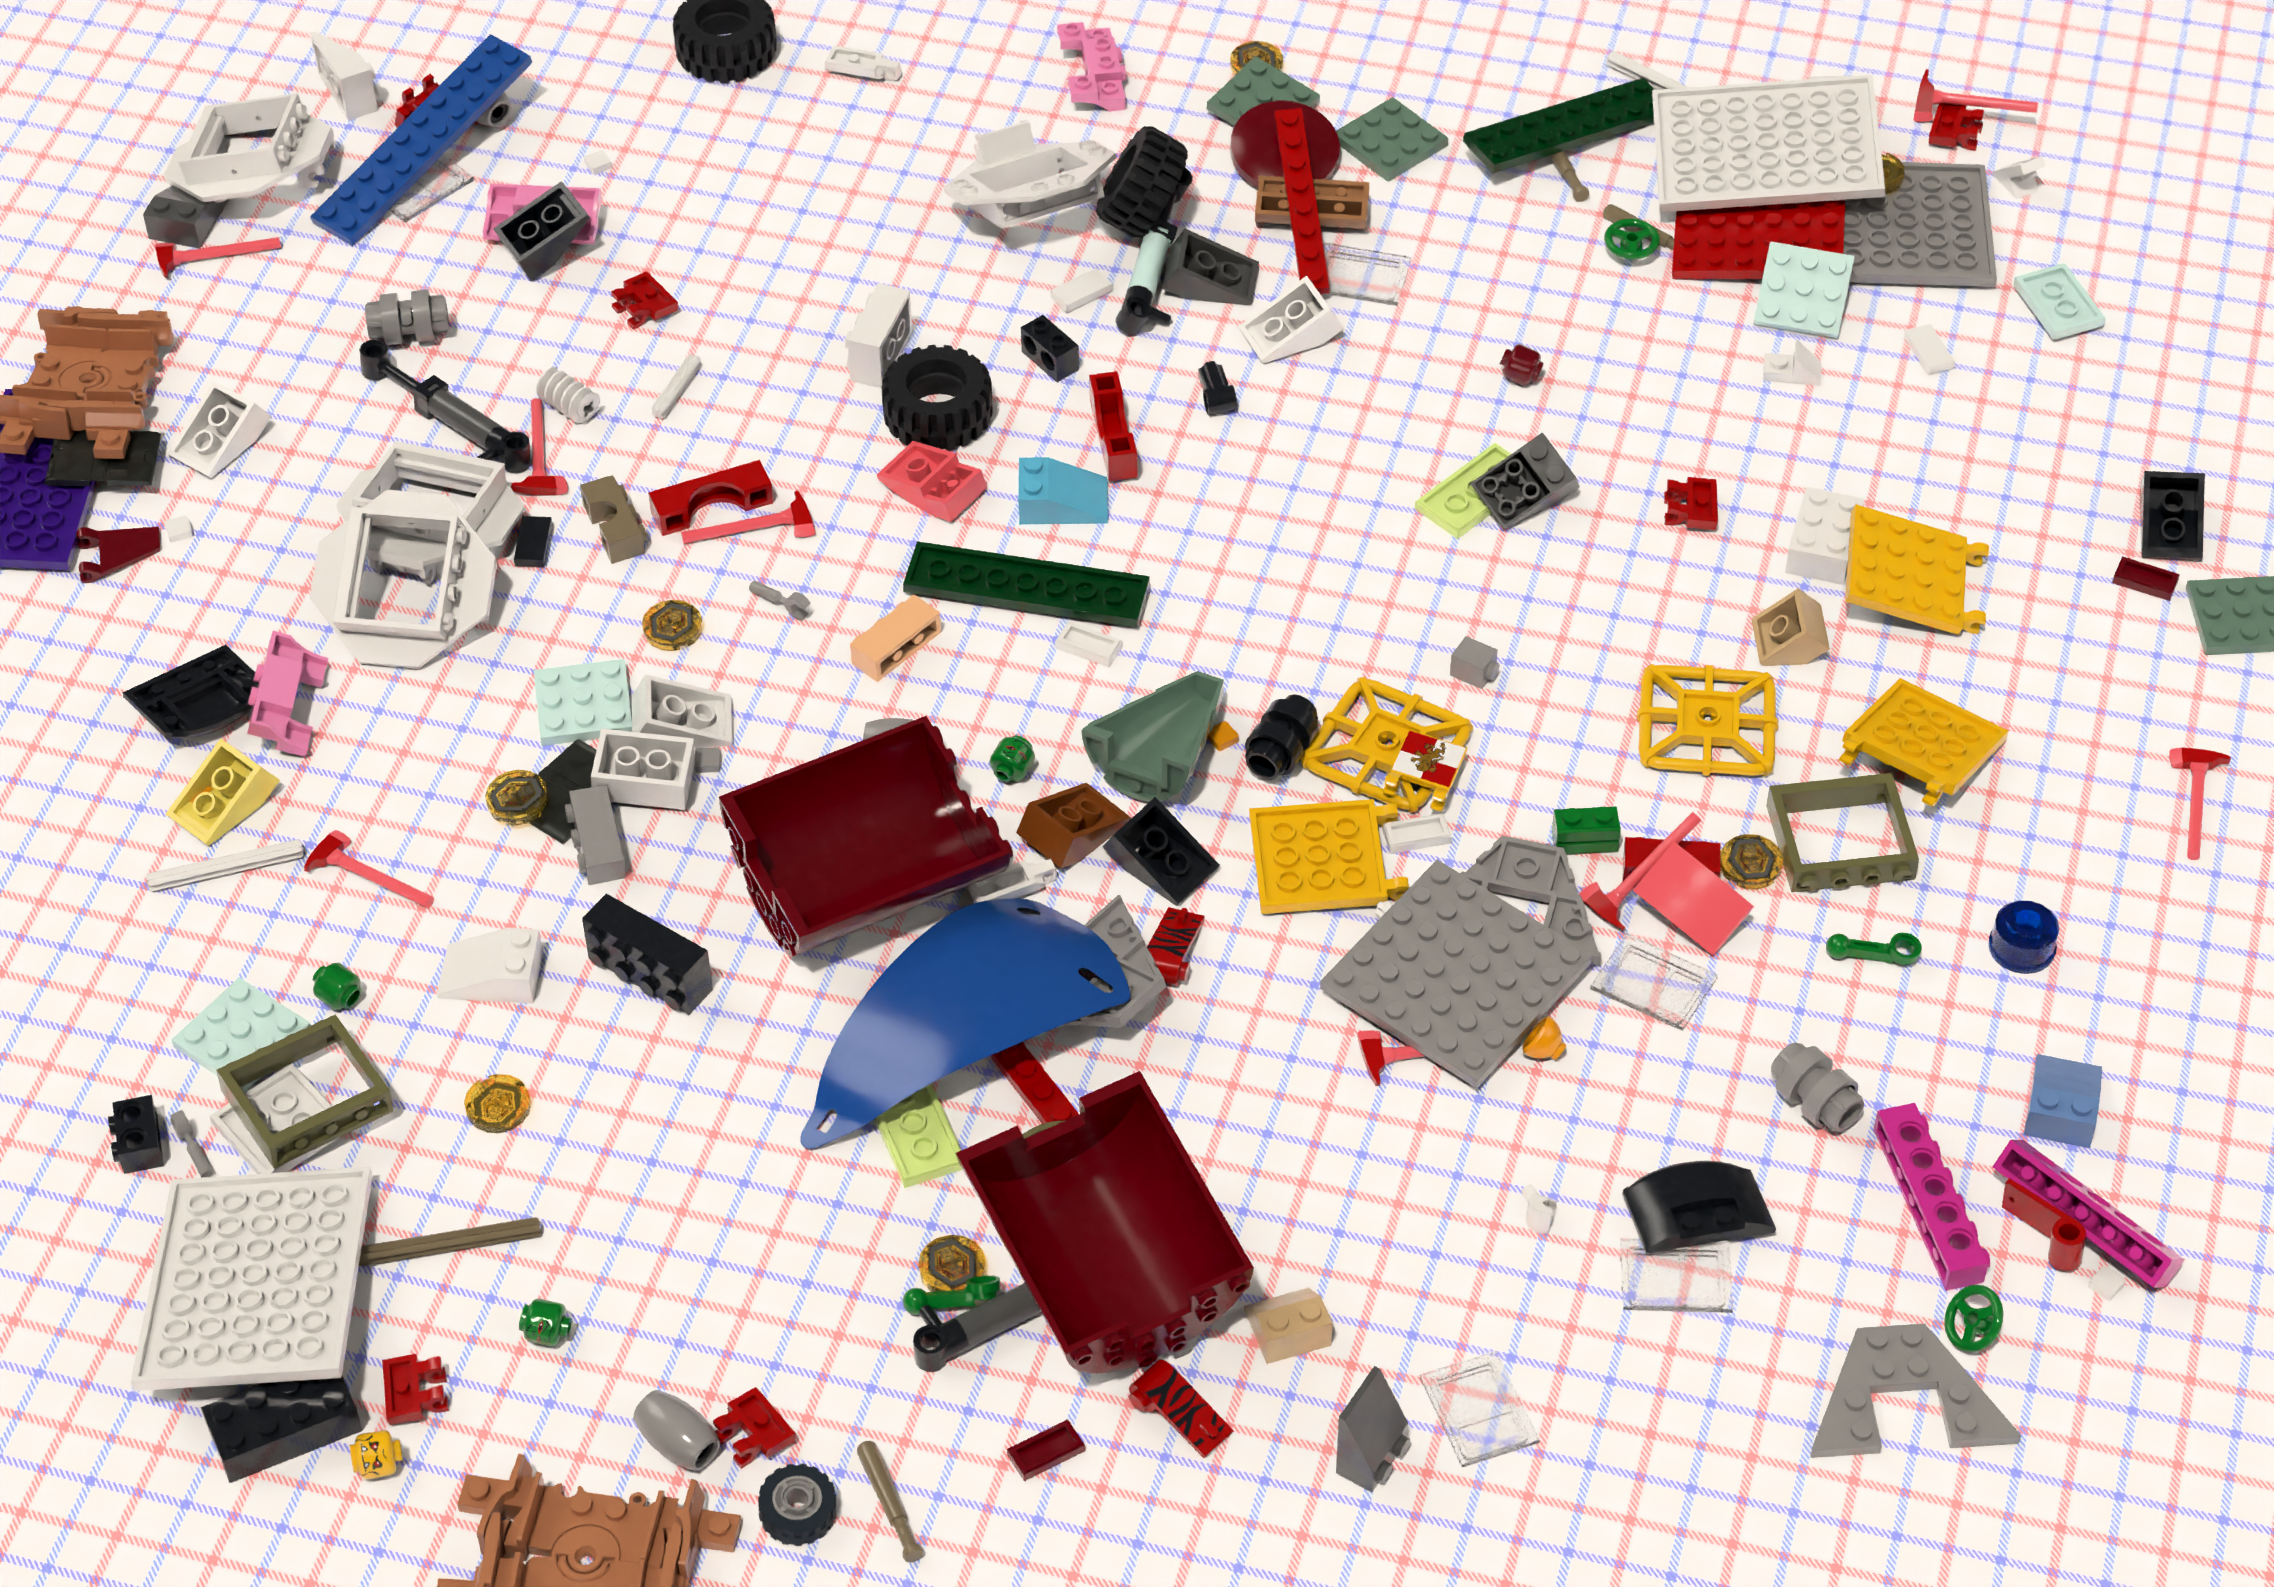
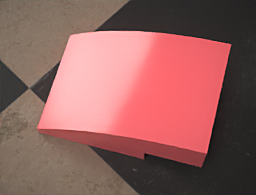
M912 441L877 474L878 480L898 496L917 508L949 522H952L987 489L982 469L959 463L956 453Z
M1674 841L1633 889L1638 896L1712 956L1716 954L1754 908L1750 902Z

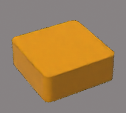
M1223 721L1213 727L1207 739L1220 752L1238 743L1239 734L1227 721Z

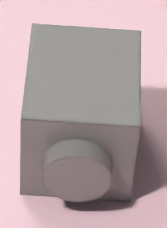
M1465 636L1451 655L1450 676L1483 689L1488 680H1493L1499 671L1500 664L1497 663L1498 649Z

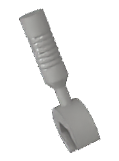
M754 580L750 583L749 590L775 603L783 602L787 612L793 618L802 621L809 614L804 609L811 602L803 594L794 592L786 598L780 591Z
M180 1110L171 1114V1124L180 1140L185 1139L187 1142L186 1150L195 1164L201 1178L211 1177L213 1170L200 1145L193 1141L190 1136L193 1135L184 1111Z

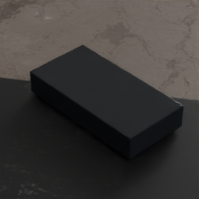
M522 516L514 555L515 566L545 567L553 525L552 517Z

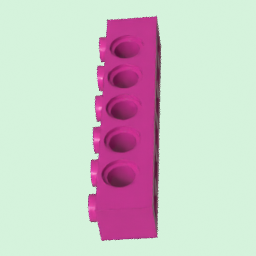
M1915 1102L1878 1110L1874 1133L1945 1291L1984 1283L1987 1268L1990 1267L1988 1251L1986 1248H1981L1976 1225L1973 1221H1969L1965 1213L1964 1199L1954 1189L1953 1176L1950 1169L1943 1165L1938 1142L1936 1140L1932 1141L1926 1116L1920 1114Z
M2010 1139L1992 1166L2007 1179L2014 1180L2080 1222L2085 1227L2086 1238L2153 1288L2167 1287L2186 1260L2025 1140Z

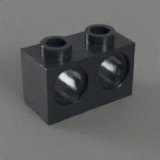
M1041 315L1020 327L1021 352L1055 382H1059L1079 370V345L1047 317Z
M146 1095L112 1102L113 1116H108V1124L111 1136L116 1135V1142L111 1143L114 1162L120 1161L124 1174L163 1167L159 1119L153 1096Z

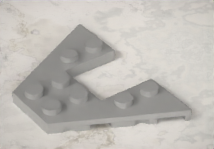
M1502 835L1493 843L1490 850L1484 851L1476 858V863L1466 872L1462 871L1460 873L1488 891L1549 903L1543 925L1592 954V964L1600 965L1601 952L1598 951L1593 929L1591 924L1588 923L1587 912L1582 897L1578 894L1575 877L1568 865V857L1563 847Z
M1118 894L1084 926L1101 937L1114 953L1126 977L1131 995L1130 999L1126 1003L1090 1014L1064 1025L1123 1027L1166 988L1160 970L1148 951L1144 939L1134 924L1133 918L1129 914L1121 895ZM1097 975L1089 981L1104 992H1113V987Z
M1925 1323L1862 1327L1856 1329L1814 1440L1810 1456L1811 1458L1878 1454L1881 1452L1882 1444L1871 1393L1936 1389L1950 1449L2019 1444L2021 1435Z

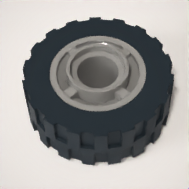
M801 1463L800 1465L788 1464L784 1468L779 1467L774 1470L773 1474L765 1478V1483L761 1484L759 1489L758 1509L763 1529L775 1541L779 1540L785 1545L794 1544L795 1546H802V1544L806 1543L809 1545L818 1538H823L827 1530L832 1528L833 1519H836V1493L833 1483L829 1481V1477L825 1473H821L818 1468L814 1466L809 1467L807 1464ZM795 1502H801L804 1504L801 1507L791 1506V1504Z

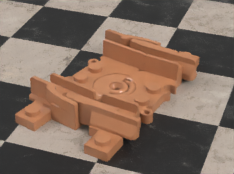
M67 306L65 310L39 309L37 316L40 330H44L46 353L39 352L34 355L35 368L28 382L22 385L14 384L12 387L13 396L0 395V424L5 425L0 434V453L26 455L35 437L71 440L75 431L86 430L87 439L96 440L93 447L95 458L124 459L131 439L129 430H141L145 426L143 410L148 407L145 392L149 380L156 377L154 367H159L157 358L158 346H170L174 341L171 321L168 318L167 311L146 310L139 311L138 314H118L116 309L82 308L80 306Z
M518 1454L509 1480L466 1474L457 1506L459 1512L482 1515L476 1534L483 1560L480 1566H476L474 1580L438 1578L437 1587H690V1580L699 1548L734 1553L742 1524L741 1515L704 1510L705 1494L698 1484V1480L694 1479L690 1480L683 1508L677 1507L679 1498L665 1497L664 1490H658L656 1501L648 1506L646 1496L641 1492H635L630 1495L629 1504H626L621 1497L585 1492L580 1485L575 1495L565 1497L562 1495L564 1492L562 1483H558L553 1487L545 1486L542 1472H536L534 1477L533 1469L527 1461L525 1454ZM528 1554L539 1555V1556H545V1557H531V1558L528 1560V1562L524 1565V1561L526 1562L527 1557H528ZM584 1557L593 1558V1562L590 1564L582 1565L580 1563Z

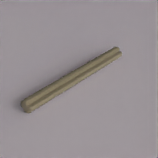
M531 1217L364 1245L361 1248L359 1267L538 1237L541 1235L540 1221L538 1217Z

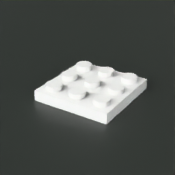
M293 1063L244 1093L272 1135L332 1107ZM229 1103L209 1115L211 1124L257 1174L287 1172L335 1141L333 1140L274 1169Z

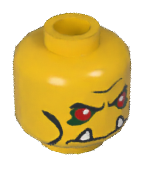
M387 1430L360 1434L356 1437L355 1444L350 1445L354 1473L359 1472L364 1479L390 1476L396 1471V1462L403 1461L400 1440L393 1441L390 1432Z

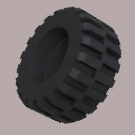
M687 0V2L684 1L674 14L672 25L677 60L688 73L691 72L698 79L702 77L705 81L712 83L720 81V84L734 80L735 83L743 81V78L748 77L750 79L756 76L758 71L762 72L775 56L777 50L775 17L771 6L765 0Z
M1145 126L1140 131H1137L1120 154L1103 188L1104 197L1098 200L1096 208L1099 219L1130 237L1144 235L1152 227L1154 221L1158 219L1163 208L1166 207L1182 176V171L1188 158V151L1185 145L1153 126Z
M936 344L928 345L924 349L920 347L914 348L911 353L907 354L905 352L899 356L897 362L893 361L882 379L881 391L885 424L892 435L899 438V441L907 446L912 441H916L939 449L952 451L957 446L961 445V447L970 444L971 439L976 440L990 424V418L993 414L992 382L989 371L981 363V360L973 354L969 356L968 352L964 349L958 348L956 350L950 345L936 347ZM934 394L954 397L943 402L920 400L923 397Z

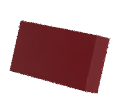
M2122 556L2112 583L2170 601L2180 574Z
M1067 1419L1008 1448L1007 1456L1023 1481H1026L1085 1452V1444Z

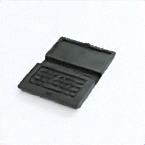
M86 430L75 431L71 440L54 439L44 484L49 486H90L91 481H107V485L151 486L161 433L155 431H129L131 439L124 459L95 458L93 447L96 440H88Z
M580 739L574 741L537 775V781L539 780L544 790L541 793L544 795L537 800L540 804L537 807L534 805L530 806L525 812H513V814L558 842L566 843L571 838V830L575 829L574 822H567L565 805L570 804L569 791L591 787V773L597 749ZM531 781L529 782L530 786L524 787L523 790L528 795L527 792L531 793L529 789L532 788L534 794L528 800L525 799L526 801L522 805L506 804L505 807H522L534 797L536 792ZM521 789V792L519 791L520 795H522L520 796V801L526 797ZM511 798L509 801L517 802L518 800H516V798Z

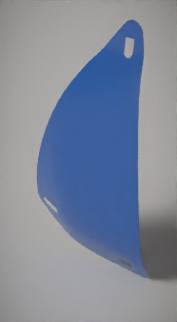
M995 899L977 902L946 916L918 937L893 961L872 985L847 1020L823 1068L813 1112L800 1136L801 1145L806 1149H814L860 1129L902 1100L952 1072L1079 1018L1126 1003L1131 996L1124 972L1114 953L1105 941L1088 927L1055 909L1029 899ZM1017 909H1033L1040 912V915L1024 914ZM1080 968L1090 970L1111 985L1113 992L1107 993L1100 990L1082 977L1078 970ZM834 1109L837 1117L826 1133L818 1130V1126L824 1120L828 1111Z

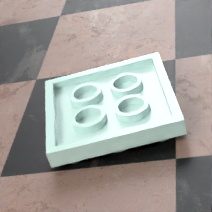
M1770 242L1753 324L1838 339L1855 256Z
M625 659L533 670L541 746L571 743L577 739L582 741L599 739L601 728L632 732V716Z
M238 977L175 1035L171 1041L175 1049L217 1076L216 1070L226 1064L273 1044L290 1034L311 1026V1024L303 1017ZM261 1078L240 1088L246 1093Z

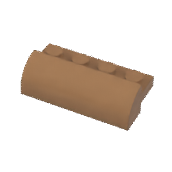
M1259 176L1255 223L1291 225L1283 177ZM1313 179L1320 226L1355 229L1367 228L1370 182Z

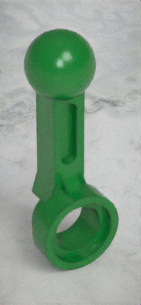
M1905 932L1895 934L1891 938L1890 943L1887 944L1849 939L1846 935L1837 933L1828 938L1826 950L1835 959L1855 957L1883 961L1891 965L1893 961L1900 965H1909L1919 958L1922 945L1917 937ZM1896 948H1906L1911 954H1901Z
M983 1275L969 1278L966 1280V1287L963 1290L926 1292L921 1288H911L903 1296V1307L908 1313L919 1315V1310L924 1305H930L932 1308L975 1306V1300H988L998 1296V1291L1001 1290L1000 1277Z

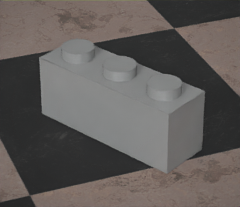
M601 785L569 791L570 804L565 805L567 822H574L575 829L571 830L573 847L580 848L581 852L580 855H576L579 873H586L588 885L626 878L625 860L607 786Z

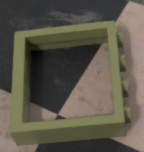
M1892 773L1769 786L1766 807L1791 893L1811 892L1830 888L1841 889L1849 886L1875 885L1877 883L1895 881L1902 882L1916 878L1919 857ZM1886 804L1901 854L1810 864L1801 863L1787 813Z
M336 1014L216 1070L221 1092L274 1169L394 1112L389 1088ZM337 1042L370 1089L272 1135L240 1087Z

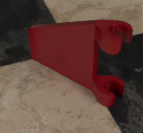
M159 526L103 531L82 527L77 530L79 548L89 549L99 544L100 565L89 561L79 564L80 581L82 583L94 582L101 577L161 552Z

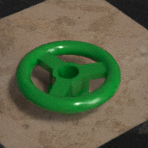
M1628 218L1612 223L1605 231L1604 242L1606 247L1616 256L1627 260H1635L1653 254L1660 244V236L1658 231L1648 222ZM1624 227H1637L1643 230L1626 232L1620 229ZM1612 236L1621 239L1620 247L1615 245ZM1651 237V244L1642 250L1643 239Z
M1970 1285L1957 1292L1949 1302L1944 1318L1945 1332L1949 1341L1957 1349L1964 1352H1978L1992 1344L2000 1333L2003 1324L2004 1313L2000 1298L1992 1289L1984 1285ZM1973 1295H1981L1987 1298L1991 1305L1977 1309L1971 1307L1965 1299ZM1957 1309L1964 1315V1323L1966 1325L1962 1339L1955 1329ZM1976 1334L1983 1336V1338L1974 1342Z

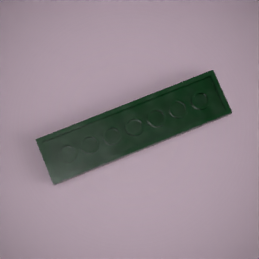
M1640 78L1465 132L1462 142L1492 173H1496L1654 123L1652 90L1655 89L1644 78Z
M917 541L903 582V592L1138 628L1150 586V576Z

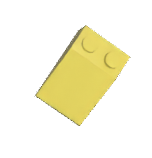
M220 738L166 812V815L209 846L261 807L280 779ZM209 786L213 788L211 792H202Z

